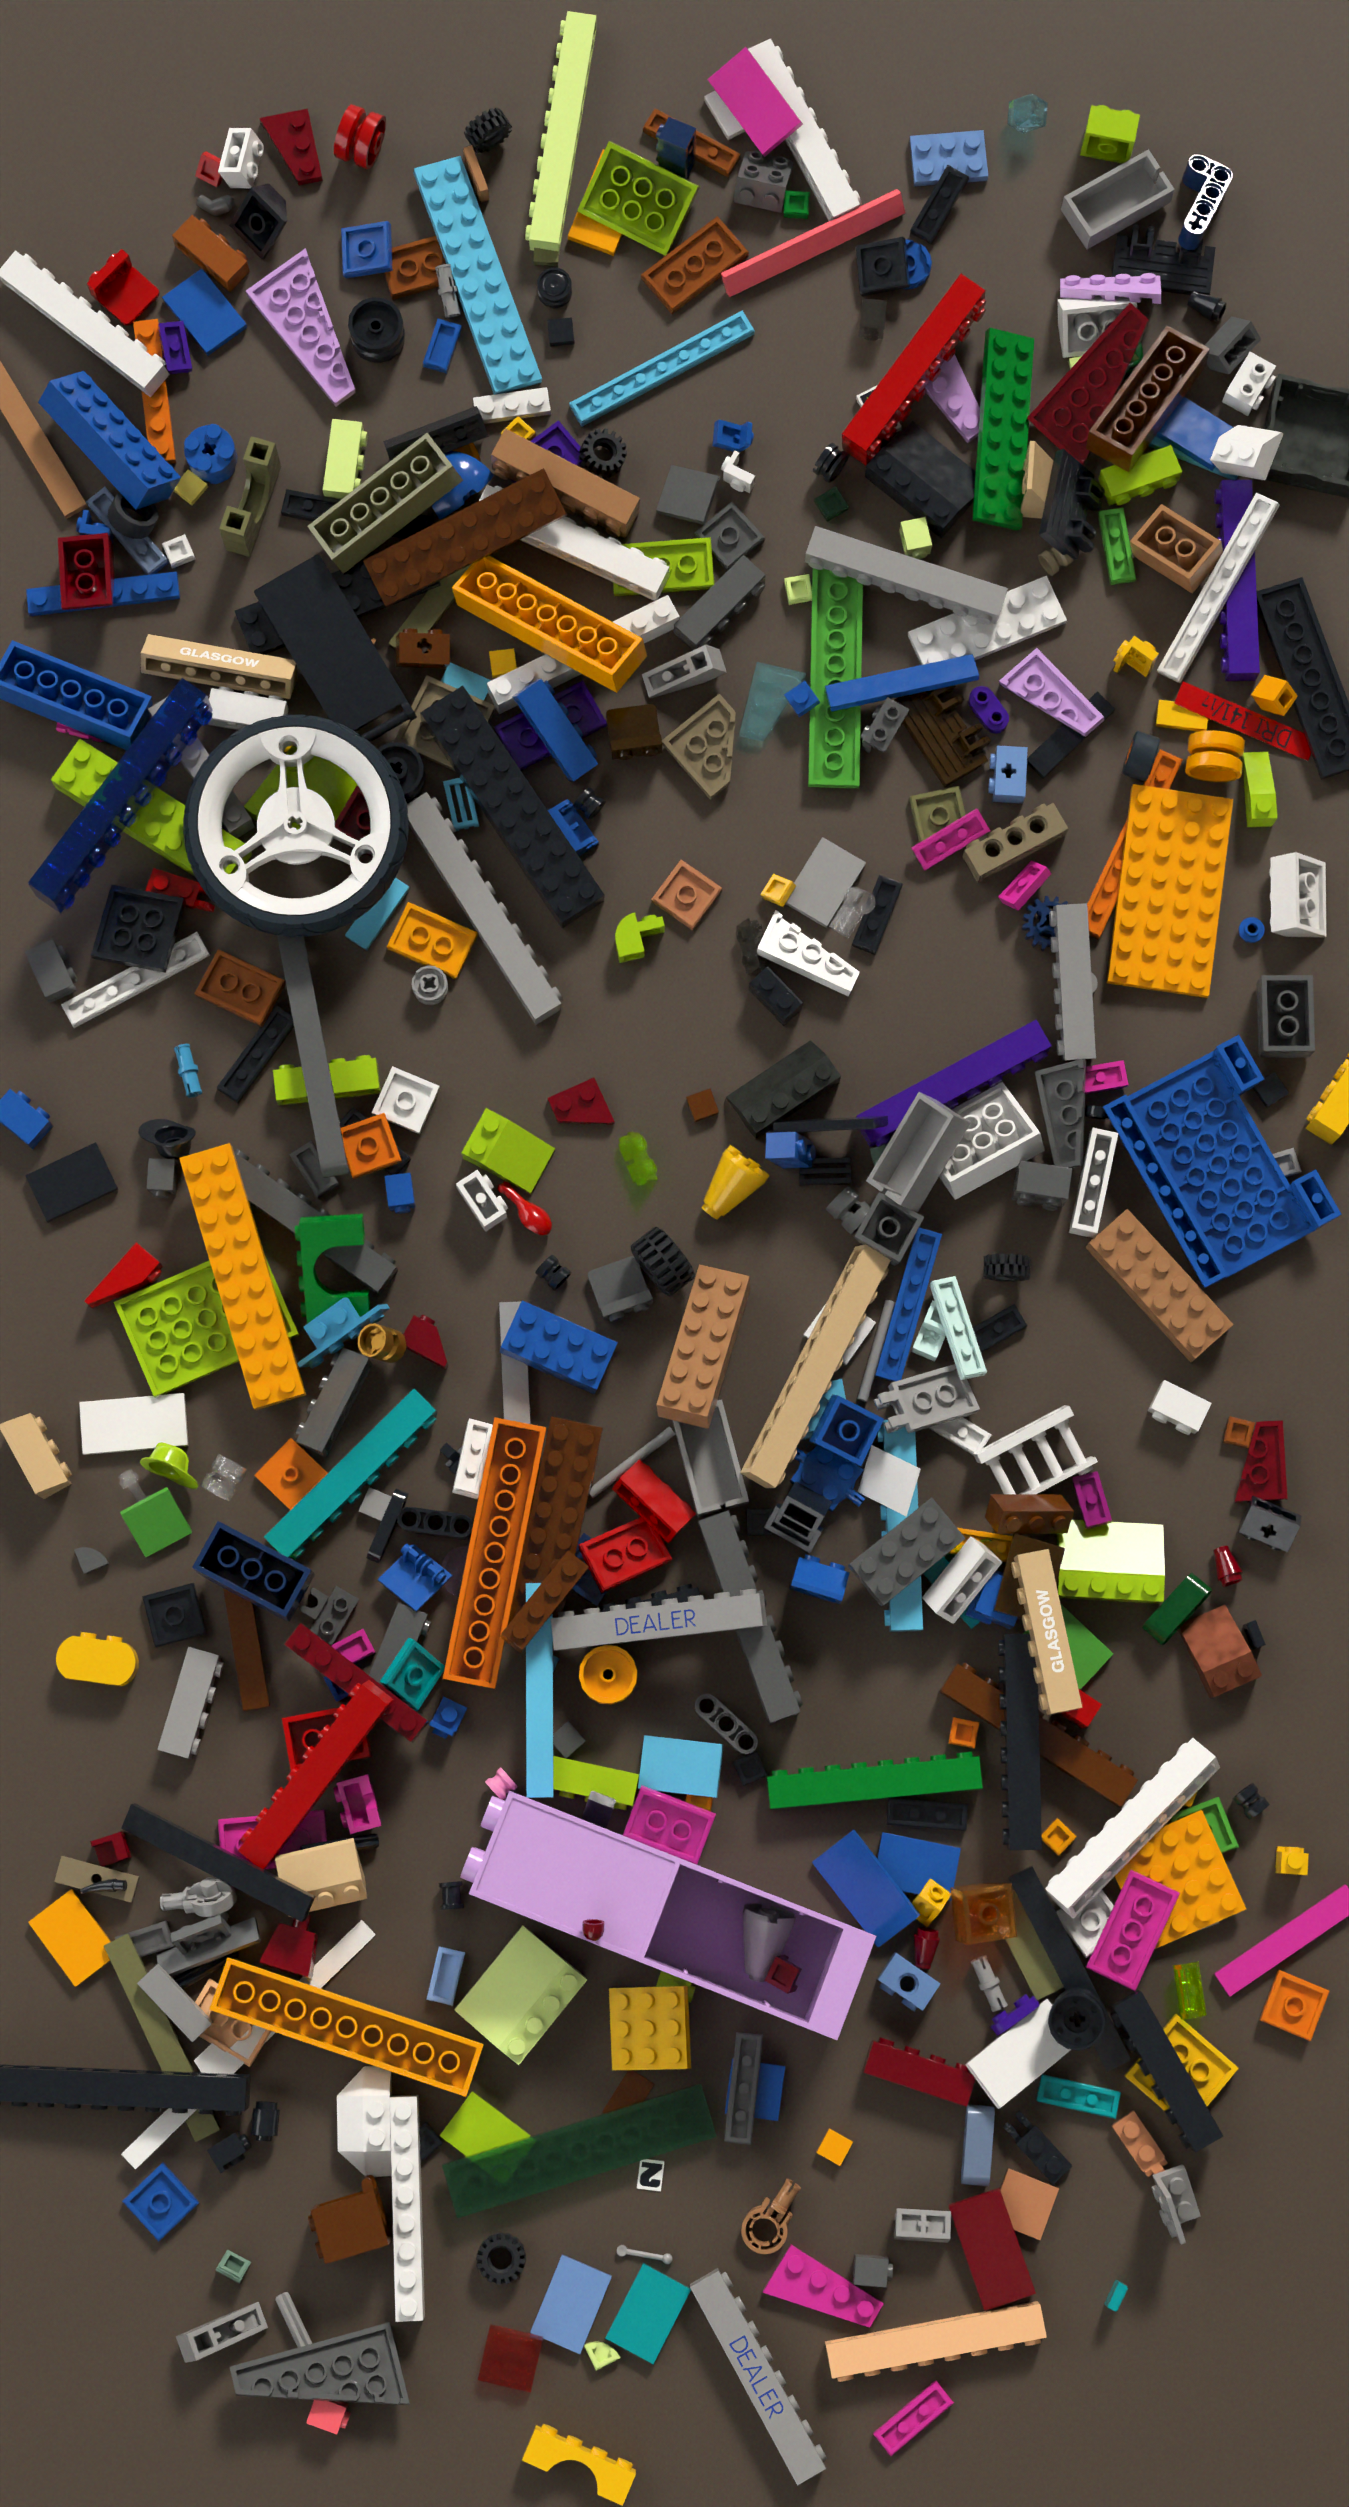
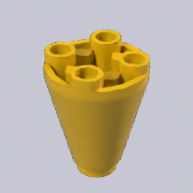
M729 1145L722 1154L701 1208L718 1220L721 1215L725 1216L765 1184L770 1175L753 1159L745 1158L737 1148Z

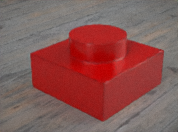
M205 151L201 154L195 176L218 187L223 179L218 173L221 159Z

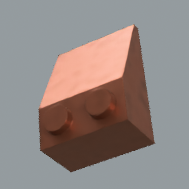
M1226 1605L1186 1621L1179 1629L1209 1698L1216 1697L1262 1676L1249 1646Z

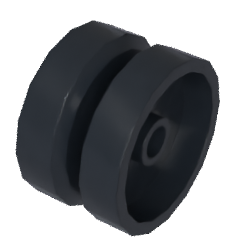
M378 297L362 300L354 306L348 321V329L354 351L361 358L369 362L383 363L392 360L400 353L405 342V330L400 310L393 302Z
M391 742L382 745L377 750L381 752L397 775L406 803L408 804L418 798L425 787L426 774L422 759L418 752L407 744Z

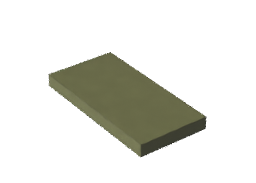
M1015 1890L988 1902L987 1905L1035 1998L1039 2000L1063 1988L1064 1986Z

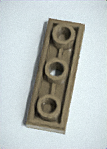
M61 1856L54 1882L82 1889L94 1884L93 1878L96 1874L101 1876L102 1881L115 1878L117 1880H126V1891H100L93 1893L133 1903L140 1876Z

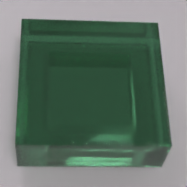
M836 486L814 499L816 506L827 522L849 510L848 504Z

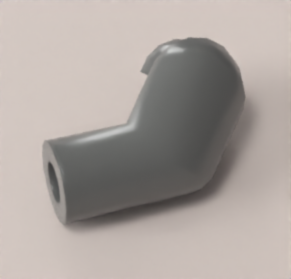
M200 195L196 201V206L213 216H220L232 209L234 199L230 195H225L210 200L206 196Z

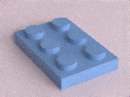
M984 130L910 136L914 186L936 185L947 165L969 176L968 182L988 181Z

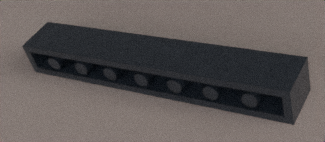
M1030 1634L1002 1635V1640H998V1656H1003V1667L998 1669L999 1683H1003L1004 1694H999V1709L1004 1710V1720L1000 1721V1737H1005V1747L1000 1748L1001 1764H1005V1774H1001V1790L1006 1791V1801L1001 1803L1002 1818H1006L1007 1829H1002V1844L1007 1845V1850H1042L1038 1684L1035 1681L1033 1668L1037 1667L1035 1657L1030 1656L1028 1641H1031Z

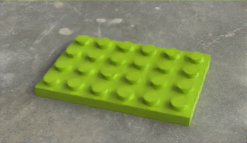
M210 1260L114 1302L154 1397L166 1394L239 1362ZM267 1261L287 1332L291 1339L298 1336L299 1333Z

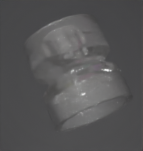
M217 1454L211 1465L212 1473L206 1474L200 1487L230 1502L237 1490L235 1484L241 1483L247 1469Z

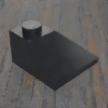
M270 184L251 187L229 224L261 259L266 258L287 223L286 200Z

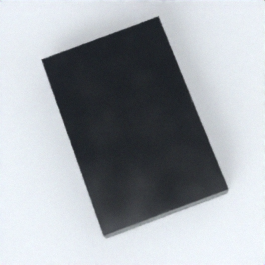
M96 1142L25 1175L48 1223L118 1190Z

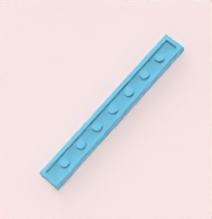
M742 310L570 402L569 406L582 427L755 334V330Z
M526 1583V1602L541 1583ZM553 1614L526 1646L527 1798H553V1637L551 1627Z

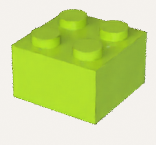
M1091 105L1080 156L1122 164L1130 160L1140 114H1135L1130 110L1119 111L1110 109L1105 105Z

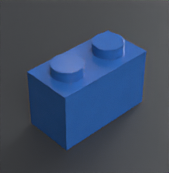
M9 1089L0 1099V1123L34 1149L53 1127L48 1120L51 1116L41 1107L35 1110L30 1106L31 1099L20 1090L16 1094Z
M797 1132L766 1133L765 1159L781 1168L812 1167V1160L815 1159L816 1155L815 1146L812 1141Z

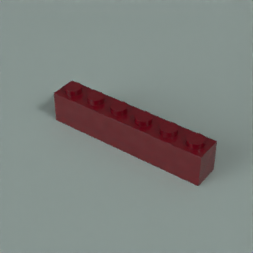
M302 1623L299 1624L284 1645L348 1694L357 1683L362 1685L368 1680L373 1682L394 1699L380 1719L410 1742L414 1743L429 1723L428 1720Z

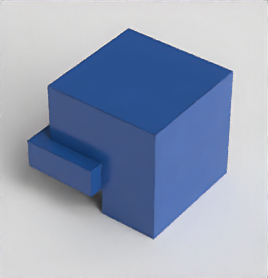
M996 1570L971 1601L965 1615L987 1625L994 1622L1011 1629L1015 1626L1017 1618L993 1611L1003 1575L1002 1572Z

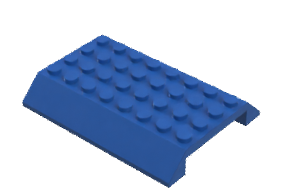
M1240 1035L1216 1046L1214 1051L1129 1096L1124 1095L1103 1106L1104 1111L1204 1288L1234 1275L1342 1215L1316 1169L1289 1184L1242 1102L1240 1095L1262 1082L1264 1077Z

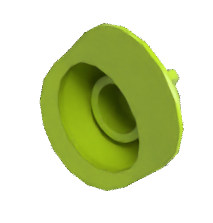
M160 1442L156 1445L150 1457L140 1460L141 1466L146 1470L164 1476L179 1485L190 1489H197L199 1486L197 1481L187 1473L189 1464L187 1454L176 1446Z

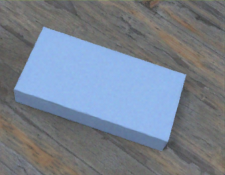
M439 1946L426 2000L453 2006L465 1952Z

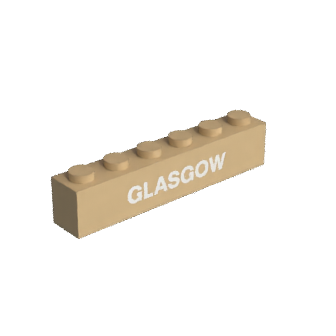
M148 634L141 651V673L218 687H228L241 691H251L269 696L274 695L286 699L291 698L297 681V664L294 660L150 634Z
M1049 1549L1017 1555L1014 1557L1015 1562L1011 1563L1013 1577L1019 1580L1020 1588L1017 1589L1019 1604H1024L1026 1613L1022 1615L1025 1631L1029 1630L1031 1641H1028L1030 1656L1035 1657L1037 1667L1033 1668L1036 1683H1040L1042 1694H1039L1041 1709L1046 1710L1047 1715L1082 1708Z

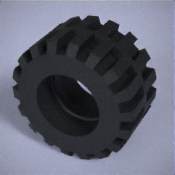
M656 1226L630 1246L634 1258L646 1275L662 1293L669 1297L695 1278L694 1269L675 1242L662 1229Z

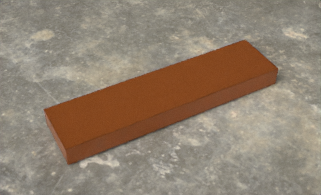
M655 108L645 123L643 132L657 139L656 134L660 125H665L668 117L671 116ZM696 130L695 160L729 177L741 154Z

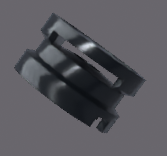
M549 268L539 275L537 289L540 301L545 306L548 305L552 308L563 307L570 301L572 282L566 271L560 268Z
M834 443L829 444L816 461L815 466H817V469L813 468V472L824 476L826 482H833L846 465L849 453L844 450L840 451Z

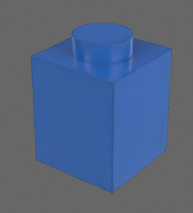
M411 1173L385 1176L390 1211L395 1210L396 1214L410 1212V1208H416Z

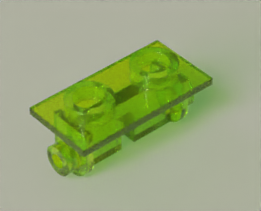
M628 1132V1135L619 1138L620 1143L618 1146L624 1161L627 1162L631 1159L635 1161L627 1166L633 1183H636L639 1187L647 1183L646 1180H658L656 1176L657 1167L648 1156L646 1151L647 1143L644 1137L638 1132Z

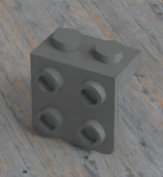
M759 151L745 152L737 176L733 202L782 213L793 161L782 156L766 155L764 157Z
M634 1256L599 1267L588 1273V1279L604 1321L609 1319L610 1322L620 1320L628 1312L635 1311V1313H639L649 1309V1305L653 1304L652 1295L646 1286L641 1269Z

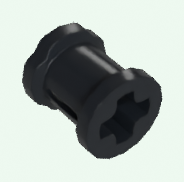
M462 1881L439 1883V1887L442 1888L443 1900L440 1910L464 1908V1904L461 1903L460 1886L463 1885Z

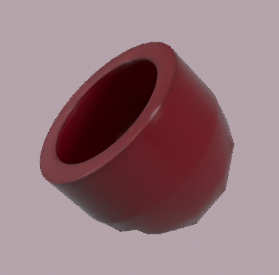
M598 1919L584 1920L582 1924L583 1935L592 1941L599 1940L603 1936L605 1922Z

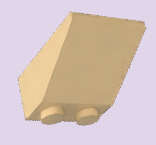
M1035 441L1029 442L1023 470L1025 474L1022 484V494H1024L1020 512L1023 514V517L1042 518L1054 461Z

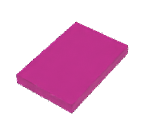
M641 1785L623 1836L697 1865L716 1813Z

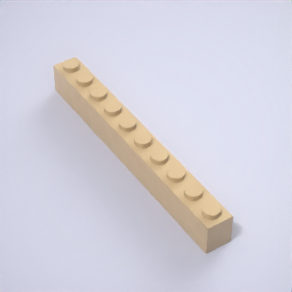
M868 1245L855 1246L740 1472L764 1488H776L784 1480L786 1474L784 1471L788 1463L792 1462L797 1454L796 1447L799 1441L806 1436L809 1430L807 1425L811 1417H814L819 1411V1401L822 1395L830 1389L832 1384L831 1378L834 1372L841 1367L843 1363L842 1356L845 1350L852 1345L855 1339L853 1334L857 1326H860L865 1320L867 1306L876 1298V1289L888 1274L889 1269L887 1267L891 1260Z

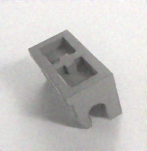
M896 2209L894 2240L949 2242L951 2211Z

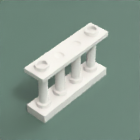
M1067 1405L1048 1413L973 1453L977 1463L982 1464L985 1462L986 1465L990 1466L1004 1494H1016L999 1462V1454L1007 1450L1009 1453H1013L1030 1487L1019 1494H1038L1076 1473L1079 1476L1093 1470L1092 1465L1098 1462L1096 1457L1092 1456L1085 1459L1068 1426V1418L1074 1416L1070 1406ZM1053 1426L1055 1429H1059L1076 1463L1063 1471L1045 1438V1430ZM1030 1438L1032 1441H1036L1053 1475L1040 1483L1022 1450V1442Z

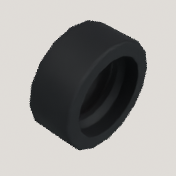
M119 492L108 509L107 517L114 529L122 535L132 539H143L152 532L158 521L159 512L154 503L135 510ZM122 508L134 510L141 515L144 521L130 518Z

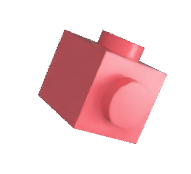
M314 2400L306 2424L337 2435L340 2427L345 2429L351 2414L346 2411L348 2403Z

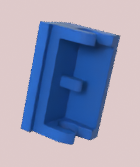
M569 799L548 810L578 856L583 855L599 844V841L595 838Z

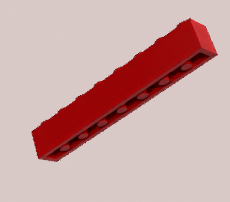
M370 1680L362 1685L360 1683L355 1685L349 1693L351 1697L349 1703L346 1706L342 1704L333 1715L336 1718L331 1727L327 1724L317 1736L320 1739L316 1747L311 1745L302 1756V1759L305 1760L300 1768L297 1766L293 1768L286 1778L289 1783L284 1789L280 1787L271 1798L274 1803L269 1809L265 1807L255 1819L258 1822L254 1830L249 1828L240 1839L243 1844L238 1852L256 1866L266 1869L273 1862L275 1856L279 1854L393 1702V1698Z

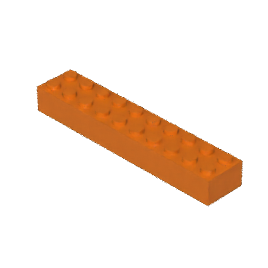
M494 1417L443 1679L496 1689L505 1641L500 1635L509 1624L544 1447L546 1427Z

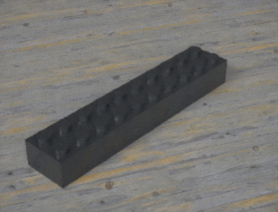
M462 685L420 712L422 723L561 929L604 902L605 894L464 686Z

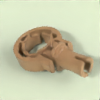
M785 2180L784 2185L766 2212L764 2210L770 2202L768 2197L764 2199L761 2205L754 2207L746 2214L742 2223L741 2233L745 2244L752 2251L759 2254H771L779 2250L785 2243L788 2234V2223L793 2214L788 2212L782 2223L780 2221L797 2193L801 2190V2187L795 2183L791 2191L788 2192L792 2186V2180ZM774 2210L778 2212L776 2216L772 2214ZM760 2218L771 2220L777 2228V2235L772 2239V2242L774 2244L778 2237L781 2240L771 2247H762L770 2246V2241L759 2240L755 2237L753 2229L749 2231L750 2239L746 2230L748 2220L752 2219L749 2228H752L754 2222Z

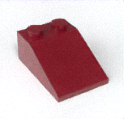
M109 534L59 537L58 556L62 610L113 605L114 552Z

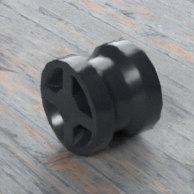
M588 788L575 801L574 807L577 810H582L585 813V817L591 820L600 812L606 801L603 798H598L592 788Z

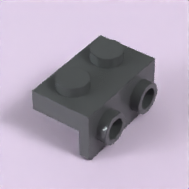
M887 697L883 705L879 704L872 716L874 721L871 726H866L860 736L862 740L861 749L869 754L873 747L881 752H886L907 716L909 709Z

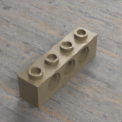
M1054 803L1048 806L1045 804L1039 805L1032 810L1033 814L1025 818L1023 815L1010 822L1009 827L1003 830L1001 827L996 828L988 834V838L981 842L979 839H976L966 845L963 859L977 883L1066 836L1069 828ZM1037 824L1041 826L1043 831L1041 833H1034L1031 831L1030 826ZM1016 836L1020 839L1021 843L1019 845H1012L1009 843L1008 837ZM994 848L998 851L999 855L990 857L986 854L985 850Z

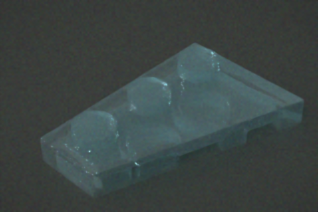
M757 662L739 736L765 741L788 703L784 694L802 683L806 673Z

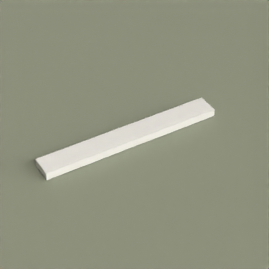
M1255 494L1157 669L1159 674L1181 683L1280 506L1278 502L1261 494Z

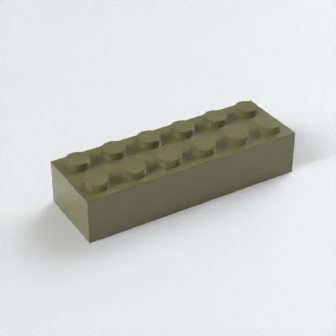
M426 433L307 527L344 574L451 491L463 479L430 435Z

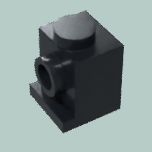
M239 2131L207 2151L221 2174L228 2169L226 2165L228 2162L232 2167L245 2159L243 2153L251 2149L252 2145L245 2134L240 2135Z

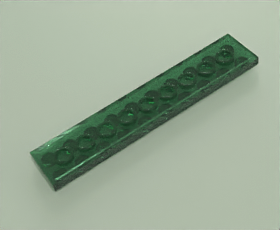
M699 2083L442 2164L456 2216L460 2218L717 2136L702 2085Z

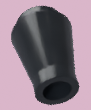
M1193 292L1187 305L1211 322L1213 320L1219 322L1225 312L1227 303L1223 302L1222 298Z

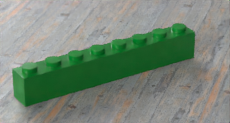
M972 1752L956 1753V1759H946V1754L930 1756L931 1761L920 1762V1757L904 1758V1764H894L893 1759L877 1761L878 1766L867 1767V1762L851 1763V1769L842 1770L840 1764L825 1766V1771L814 1772V1767L798 1768L799 1774L788 1775V1770L772 1771V1776L766 1777L769 1808L777 1809L982 1789L979 1756L973 1757Z

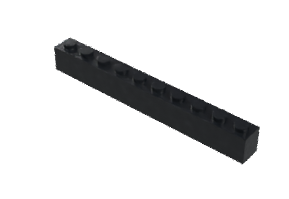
M0 2064V2105L1 2101H10L11 2106L22 2107L28 2106V2102L38 2103V2107L50 2108L54 2107V2103L65 2104V2108L78 2109L81 2108V2105H91V2109L106 2110L108 2106H118L120 2111H133L134 2107H145L146 2112H161V2108H172V2113H188V2109H199V2114H215V2110H223L225 2115L237 2116L242 2115V2111H246L249 2108L251 2075Z

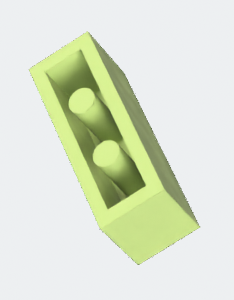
M332 419L323 484V494L326 497L343 499L361 485V479H358L359 470L363 471L365 459L361 452L362 447L367 446L368 432L364 431L362 422Z

